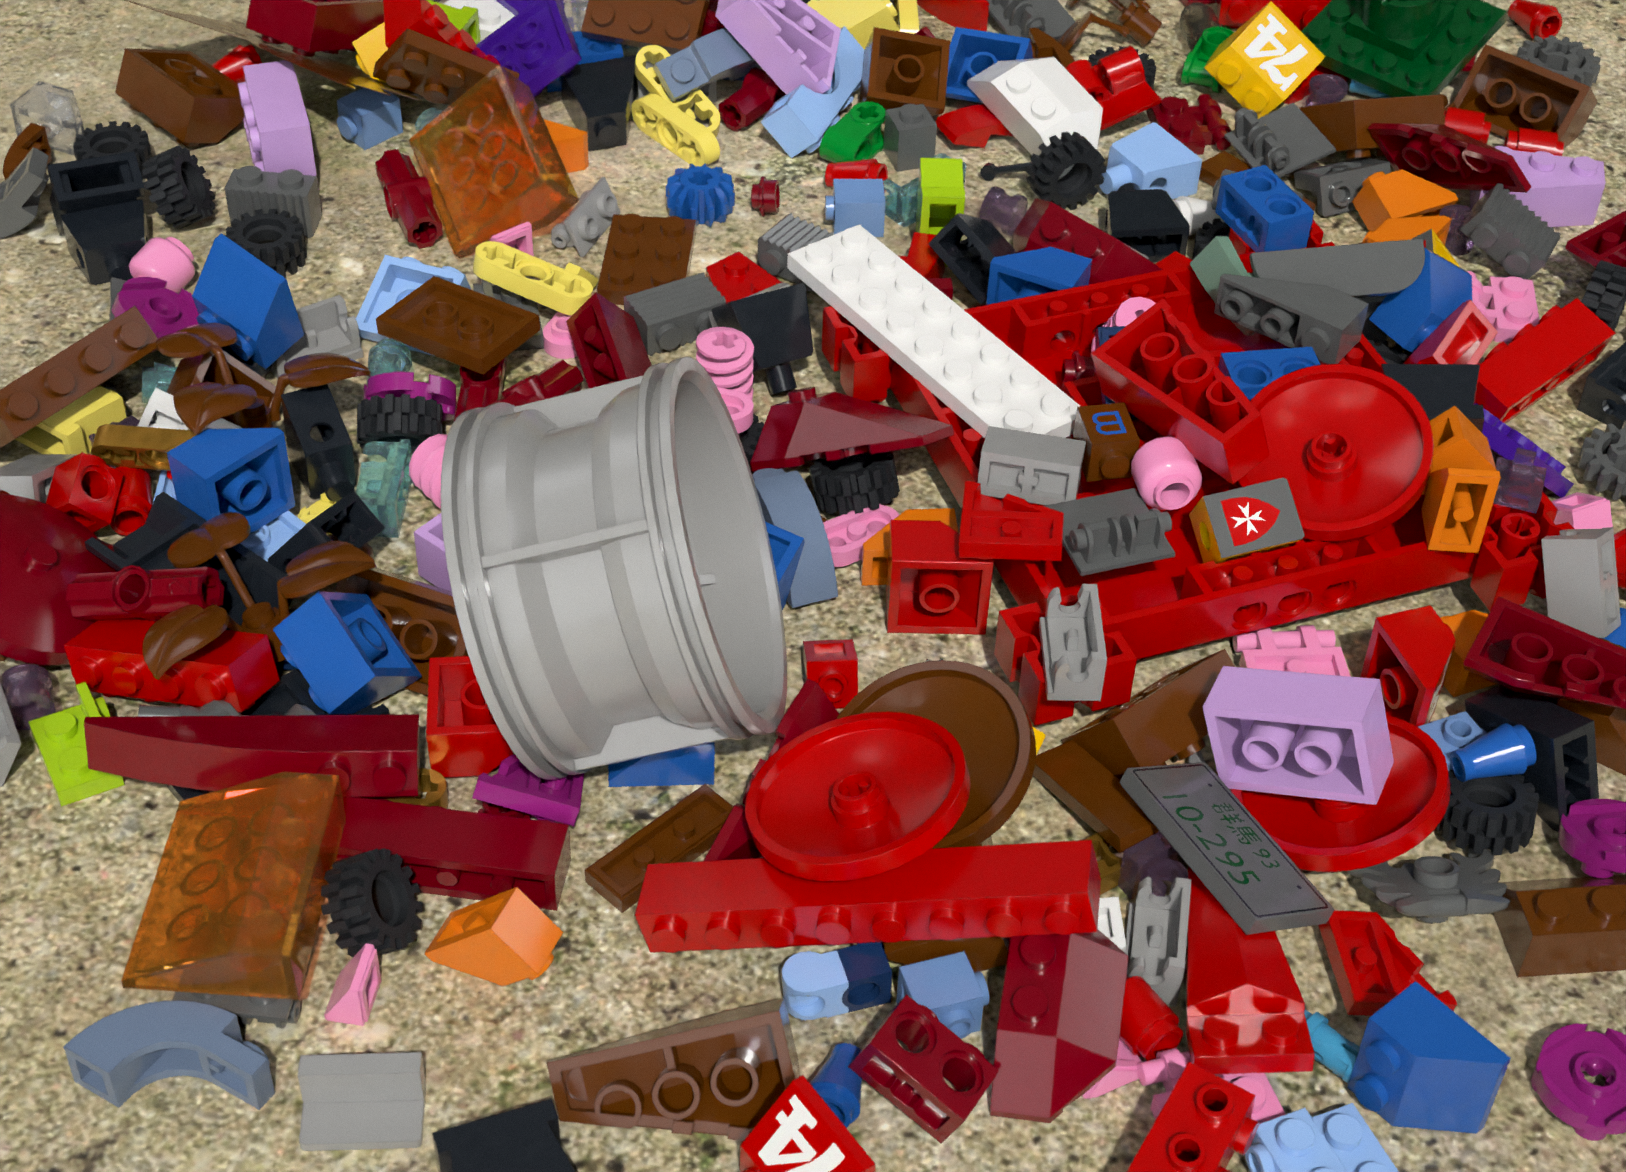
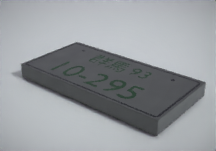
M1206 762L1126 769L1119 782L1124 790L1246 935L1327 923L1335 909Z

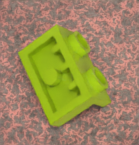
M86 681L75 685L80 705L28 721L33 739L61 807L124 785L123 777L120 775L88 769L84 731L85 717L111 716L103 696L93 699Z

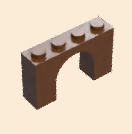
M133 306L0 389V448L157 348L156 340L158 338L136 306Z

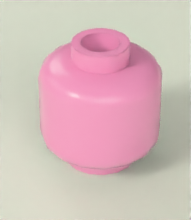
M173 237L150 239L129 263L130 273L133 278L154 277L168 281L165 288L175 293H179L181 288L184 289L195 274V268L192 263L194 261L193 254L182 242Z
M1155 438L1137 450L1131 461V474L1143 501L1153 509L1157 508L1165 511L1184 507L1197 495L1201 488L1202 473L1190 451L1177 438Z

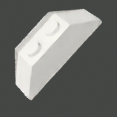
M1055 57L998 61L967 80V86L1031 155L1033 153L1040 155L1042 151L1038 147L1042 143L1048 146L1051 144L1050 137L1056 135L1061 139V133L1067 131L1071 135L1073 132L1079 133L1098 149L1103 108ZM1074 164L1064 170L1059 179L1067 175Z

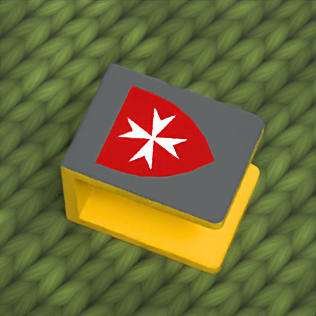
M1286 478L1203 496L1189 513L1203 563L1214 561L1217 564L1249 556V553L1257 551L1263 553L1289 547L1288 544L1298 542L1304 537L1303 528Z

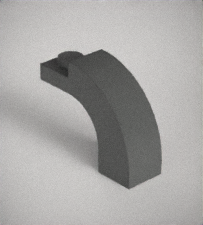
M35 147L30 150L14 172L5 181L0 183V239L20 231L37 216L40 196L49 180V175L45 173L49 156Z

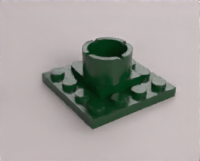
M1331 0L1301 32L1325 56L1319 63V65L1391 97L1439 95L1504 25L1507 11L1481 0Z

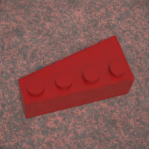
M1164 298L1091 353L1102 394L1115 403L1124 402L1128 412L1162 436L1180 440L1195 459L1232 485L1270 455L1260 412L1229 376L1225 377L1217 367L1215 358L1207 349L1203 350L1194 340L1192 331L1184 321L1179 322L1173 314L1172 307Z

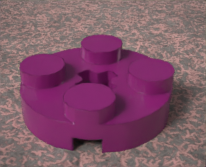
M136 277L127 280L123 284L121 291L117 294L111 310L116 318L133 306H136L157 338L198 324L196 317L199 314L190 292L181 288L179 294L165 288L168 281L154 277Z
M389 372L368 378V384H364L363 399L371 400L372 396L377 395L385 398V394H394L395 397H401L402 394H410V398L423 396L425 401L433 399L437 401V404H441L443 421H449L455 418L457 386L452 381L436 375L429 374V383L414 381V372Z
M1588 799L1571 805L1568 816H1565L1564 813L1562 814L1558 833L1559 844L1570 856L1581 861V870L1585 874L1596 878H1609L1615 872L1626 873V802L1613 799Z
M1588 1024L1567 1025L1555 1030L1543 1042L1531 1077L1532 1088L1538 1093L1546 1107L1563 1122L1573 1126L1575 1132L1582 1138L1590 1141H1599L1604 1139L1607 1134L1617 1135L1625 1133L1626 1035L1607 1028L1605 1035L1596 1031H1585ZM1583 1071H1586L1592 1077L1599 1074L1607 1079L1604 1086H1597L1584 1078Z

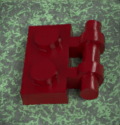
M1202 94L1197 98L1198 106H1189L1186 98L1165 97L1160 104L1146 111L1150 123L1156 122L1196 155L1204 154L1205 145H1216L1220 150H1226L1231 146L1224 137V134L1231 132L1227 121L1221 118L1222 110L1218 102L1212 99L1209 94Z

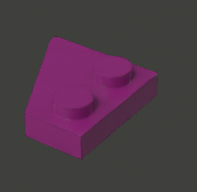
M512 754L501 761L498 773L492 777L486 773L478 776L472 798L528 813L539 820H548L554 823L560 822L574 826L581 805L584 773L546 780L529 771L517 756Z

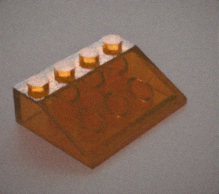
M501 65L496 66L409 139L422 175L428 179L433 202L455 256L458 258L474 254L476 247L480 243L490 241L493 235L525 222H529L532 225V231L546 227L579 201L530 88Z
M280 772L180 801L121 979L123 988L299 1000L322 913L321 905H324L325 897L320 896L321 886L329 884L324 879L326 871L333 869L331 865L335 863L346 822L339 775Z

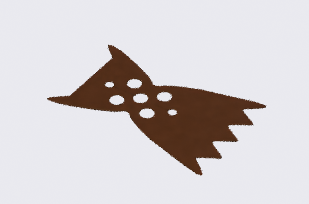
M125 0L193 24L247 40L273 55L353 89L356 88L351 84L389 96L391 95L383 90L419 101L420 99L411 94L424 98L406 89H396L389 86L386 82L373 79L370 75L365 74L362 69L318 55L315 57L320 59L296 54L292 51V46L286 43L275 44L283 48L261 42L263 41L262 39L256 37H261L260 33L246 28V24L232 19L234 23L158 9L131 0ZM223 30L231 31V32H234V33H237V34H240V35H243V36L235 35V34H232V33H229V32H226V31H223ZM271 48L279 49V50L288 52V53H290V54L283 53V52H280V51H276V50H273V49H271Z

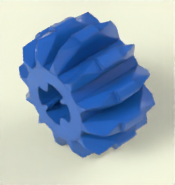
M707 163L697 167L689 164L688 169H675L674 175L668 178V184L666 185L669 215L682 219H695L696 227L699 224L711 227L713 222H725L727 215L733 213V206L735 205L732 176L723 173L722 167L709 168Z

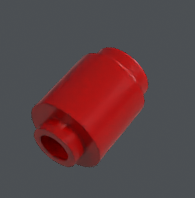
M1449 106L1447 110H1444L1445 126L1485 144L1488 141L1492 122L1484 121L1486 114L1484 112Z
M1521 127L1517 131L1508 130L1503 145L1512 150L1533 153L1545 151L1557 156H1563L1564 142L1558 141V133Z
M119 466L114 469L124 473L112 521L109 525L116 533L127 536L146 522L153 504L152 479L141 468Z
M1126 977L1120 1040L1133 1055L1144 1057L1146 1061L1156 1059L1157 1052L1177 1048L1183 1038V1031L1178 1026V1016L1143 977Z

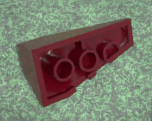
M1498 596L1463 663L1465 670L1517 692L1626 710V649Z

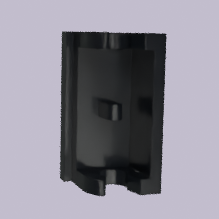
M1626 342L1588 375L1577 408L1578 411L1606 425L1612 423L1619 430L1623 429L1626 424Z

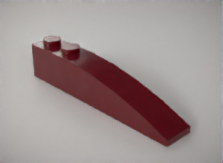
M419 714L85 717L84 720L88 769L160 784L247 795L285 797L418 796L420 770Z

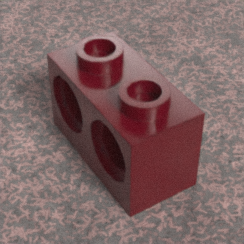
M907 994L885 1017L848 1066L941 1144L965 1122L1000 1072L985 1059V1056L977 1047L960 1039L939 1021L932 1010L918 1004ZM897 1039L906 1044L910 1052L903 1049ZM944 1078H946V1079H948L949 1081H951L952 1084L955 1086L956 1090L952 1089V1088L946 1083V1081L944 1080Z

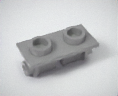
M601 177L591 190L584 191L580 196V201L569 213V216L552 228L551 241L556 247L576 246L580 257H584L611 225L613 214H620L617 199L612 193L605 177Z

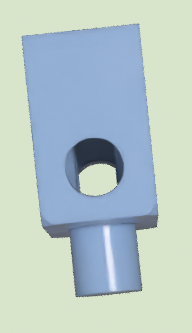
M1153 122L1111 145L1106 172L1101 173L1105 179L1103 184H1099L1105 194L1117 191L1126 183H1135L1140 187V190H1165L1171 199H1176L1179 196L1193 195L1197 193L1202 159L1156 122Z

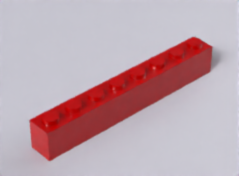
M1092 840L933 848L914 860L890 871L847 881H816L796 877L774 867L765 858L648 864L635 917L650 953L1097 932L1101 876Z

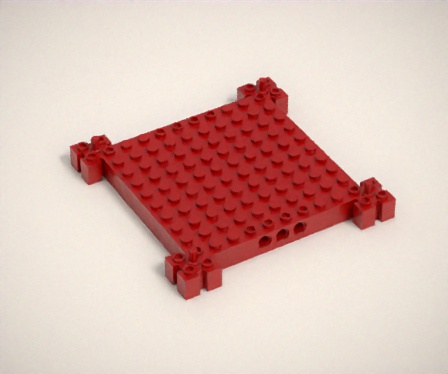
M1313 220L1307 247L1305 248L1335 245L1333 242L1321 244L1324 232ZM1230 228L1229 238L1247 273H1252L1249 256L1255 252ZM1190 264L964 309V311L1080 406L1102 404L1097 374L1094 371V376L1063 382L1062 385L1061 370L1063 360L1071 359L1074 351H1079L1080 355L1090 356L1092 353V340L1095 337L1097 328L1102 327L1119 306L1129 298L1144 297L1151 299L1155 303L1164 298L1172 307L1173 314L1179 322L1184 321L1192 331L1194 340L1203 350L1207 349L1215 358L1217 367L1221 353L1291 348L1257 332L1246 336L1230 320L1214 314L1215 302L1204 289ZM832 306L824 307L822 352L832 370L840 372V384L848 396L869 402H882L887 398V388H891L904 412L953 426L954 435L927 444L925 447L962 509L965 481L978 483L981 451L985 438ZM1362 334L1361 340L1338 364L1360 366L1381 373V364L1387 363ZM1319 360V362H1320L1321 365L1326 364V363H1324V362H1322V361ZM1140 419L1133 420L1140 439L1139 449L1145 443L1155 438H1161L1160 433L1144 422H1141ZM1073 434L1066 438L1073 439ZM1081 468V478L1076 499L1136 488L1137 491L1138 489L1133 477L1087 482ZM1212 470L1201 471V488L1187 505L1175 510H1159L1160 512L1167 511L1171 517L1172 530L1165 532L1164 535L1175 551V557L1080 576L1063 545L1062 561L1036 562L1030 560L993 559L994 565L1018 604V607L999 611L994 655L1009 682L1017 681L1020 683L1018 698L1035 726L1073 716L1074 704L1078 702L1089 707L1091 711L1130 702L1137 659L1468 578H1472L1470 587L1489 611H1491L1498 596L1518 605L1525 603L1528 592L1544 599L1546 598L1541 539L1546 536L1560 535V530L1574 528L1569 522L1555 525L1554 520L1558 509L1536 484L1503 492L1501 501L1495 495L1478 553L1428 550L1421 512L1425 495H1421L1419 500L1404 516L1386 528L1367 536L1344 541H1315L1303 538L1298 542L1288 544L1289 547L1263 553L1257 551L1249 553V556L1217 564L1214 561L1203 563L1189 513L1203 496L1237 489L1238 487L1236 482L1232 485ZM992 497L994 499L1003 501V498ZM1029 503V504L1036 505V506H1046V505H1040V504ZM1146 504L1149 510L1153 509L1152 507ZM1082 584H1097L1107 654L1101 701L1047 700L1039 618L1045 617L1048 595L1054 588L1058 587L1062 600L1060 604L1072 606L1078 602L1077 594Z

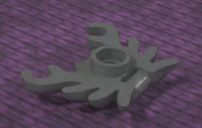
M1468 845V857L1462 856L1460 853L1451 852L1449 859L1426 856L1418 858L1414 864L1405 863L1402 868H1393L1386 861L1378 865L1346 871L1349 875L1360 878L1363 885L1376 894L1382 902L1396 907L1399 913L1410 917H1417L1428 923H1443L1449 917H1464L1468 914H1491L1506 909L1510 903V900L1502 897L1506 893L1507 885L1505 883H1497L1500 880V870L1491 869L1494 865V855L1492 856V852L1484 849L1483 855L1473 853L1474 846Z

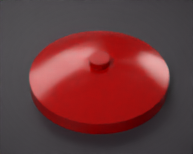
M1348 364L1316 365L1293 371L1274 380L1259 391L1250 401L1261 414L1270 455L1236 482L1237 487L1241 488L1270 480L1286 478L1303 528L1304 539L1344 541L1370 535L1386 528L1404 516L1424 492L1433 467L1434 444L1431 425L1426 412L1414 395L1394 379L1380 372Z
M870 712L846 716L804 732L781 747L765 762L753 779L747 793L745 802L746 821L760 854L770 864L785 873L816 881H847L866 878L900 867L924 854L942 840L955 826L967 805L971 787L970 775L959 742L947 729L934 721L901 712Z
M1386 715L1394 763L1377 805L1231 789V792L1299 869L1318 872L1362 869L1378 865L1406 853L1426 839L1441 822L1447 811L1451 789L1446 759L1437 743L1417 726L1399 718Z

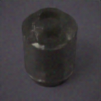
M1200 2L1187 5L1181 12L1179 19L1180 30L1191 51L1205 29L1216 26L1222 27L1213 9Z

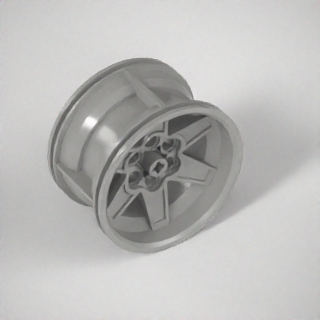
M682 357L670 363L654 364L646 370L643 376L516 407L507 402H498L486 407L469 409L462 412L455 419L446 439L441 471L442 529L453 600L464 643L483 697L507 744L529 771L540 778L553 780L564 778L568 775L586 773L595 767L731 738L742 740L754 734L765 735L776 731L784 716L786 705L787 653L780 592L771 545L754 479L736 427L718 388L705 368L692 357Z

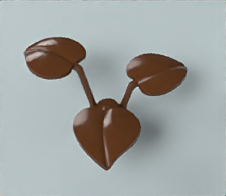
M1067 0L1066 5L1072 8L1079 0ZM1107 0L1120 11L1116 18L1121 23L1120 25L1095 16L1094 13L1089 11L1072 24L1059 38L1058 42L1069 52L1090 23H1096L1120 33L1124 38L1130 35L1141 46H1144L1156 34L1162 22L1148 11L1151 6L1144 0H1136L1137 5L1130 1L1126 6L1118 0Z
M200 323L182 328L156 340L157 350L168 357L189 358L210 352L217 359L225 383L224 386L213 382L194 384L178 390L173 397L176 413L194 434H198L213 421L231 414L233 424L241 428H273L272 422L281 420V395L284 394V390L289 384L295 388H308L364 375L371 377L370 371L366 366L344 355L314 353L298 357L284 365V372L286 374L278 377L272 405L269 408L265 406L263 399L257 398V393L252 387L234 384L225 354L221 348L238 341L236 331L233 328L220 323Z
M228 512L217 515L202 524L199 529H194L174 541L167 551V556L174 567L190 568L200 565L217 555L247 608L242 614V625L240 626L235 622L224 608L218 607L215 604L205 609L194 604L181 607L165 615L149 628L142 646L144 660L152 675L159 680L173 664L206 646L228 628L232 631L268 635L275 663L281 662L285 659L280 649L282 643L273 631V628L290 615L288 598L308 595L374 567L377 568L374 559L356 546L345 541L322 543L308 549L287 564L286 572L288 576L279 579L277 582L279 609L272 607L268 602L255 604L225 551L243 542L249 536L250 524L246 517L240 513Z

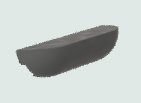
M1422 238L1255 252L1250 254L1249 260L1254 277L1324 285L1352 297L1362 298L1392 295L1409 287L1421 274L1425 262V249Z

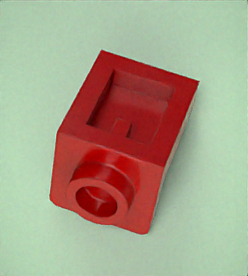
M853 639L803 641V662L806 680L810 679L818 683L835 708H845L858 694V658Z

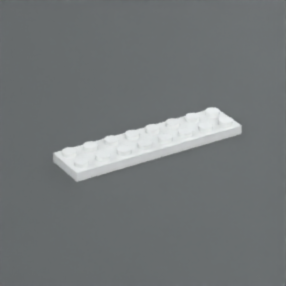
M860 224L788 253L787 268L984 438L989 426L1066 438L1074 433L1077 407L1080 406Z

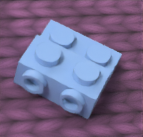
M385 255L356 317L360 338L432 355L378 334L376 318L433 276L471 290L466 275L449 266L438 268L423 264L412 257L397 258Z
M1353 1103L1311 1117L1307 1109L1303 1108L1259 1124L1256 1135L1245 1154L1250 1172H1399Z

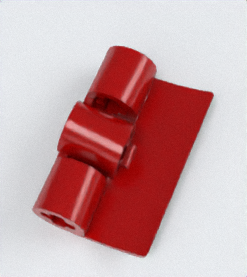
M1131 45L1099 59L1098 64L1092 66L1087 60H1077L1065 68L1103 108L1100 131L1162 102V98L1146 82L1140 57Z

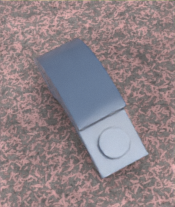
M722 28L692 41L689 47L655 63L653 69L671 102H675L717 80L729 77L732 82L746 75L752 68H760L761 66L726 28Z
M764 468L755 471L752 476L765 522L803 537L805 541L787 602L792 608L838 597L836 574L829 541L819 510L806 482L797 470L785 473L783 469Z
M176 1000L133 1006L102 1018L81 1031L63 1046L74 1081L118 1108L146 1085L164 1078L176 1076H191L207 1080L258 1110L275 1094L269 1067L270 1061L267 1055L255 1044L242 1041L237 1015L210 1004Z

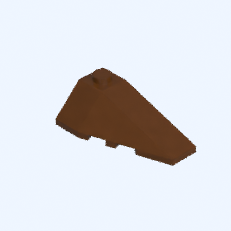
M784 998L724 1011L551 1059L546 1062L559 1120L562 1122L629 1129L633 1126L672 1130V1133L692 1135L693 1132L728 1136L727 1139L742 1141L751 1133L789 1084L800 1077L798 1055Z

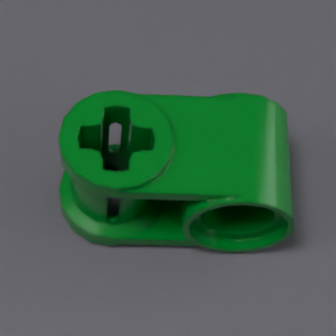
M1219 26L1205 29L1194 49L1189 52L1181 76V84L1189 85L1190 83H1195L1212 88L1214 93H1220L1223 86L1204 67L1217 47L1234 32Z
M864 101L854 105L845 116L825 132L820 144V157L832 163L872 159L884 148V136L881 133V126L885 121V108L871 101Z

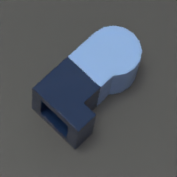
M881 942L853 943V946L823 954L812 951L799 952L792 955L782 968V992L787 1012L798 1019L814 1020L823 1017L828 1018L891 1003L892 970Z

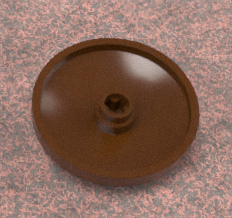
M938 660L902 667L882 676L865 687L845 706L836 718L839 719L870 712L908 713L938 723L947 729L959 742L970 775L969 799L955 826L931 849L977 846L988 839L1013 815L1023 800L1032 780L1036 761V741L1031 721L1014 691L1002 679L992 672L973 664Z

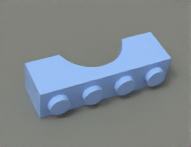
M845 26L841 28L830 89L823 94H819L801 84L777 100L761 121V124L790 158H793L803 150H806L807 153L816 150L821 144L824 136L823 133L840 120V116L837 113L845 109L853 101L854 97L851 93L861 87L864 49Z

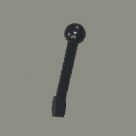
M1027 162L998 167L993 163H986L981 168L980 175L984 180L990 181L999 174L1026 171L1027 166L1034 165V163Z

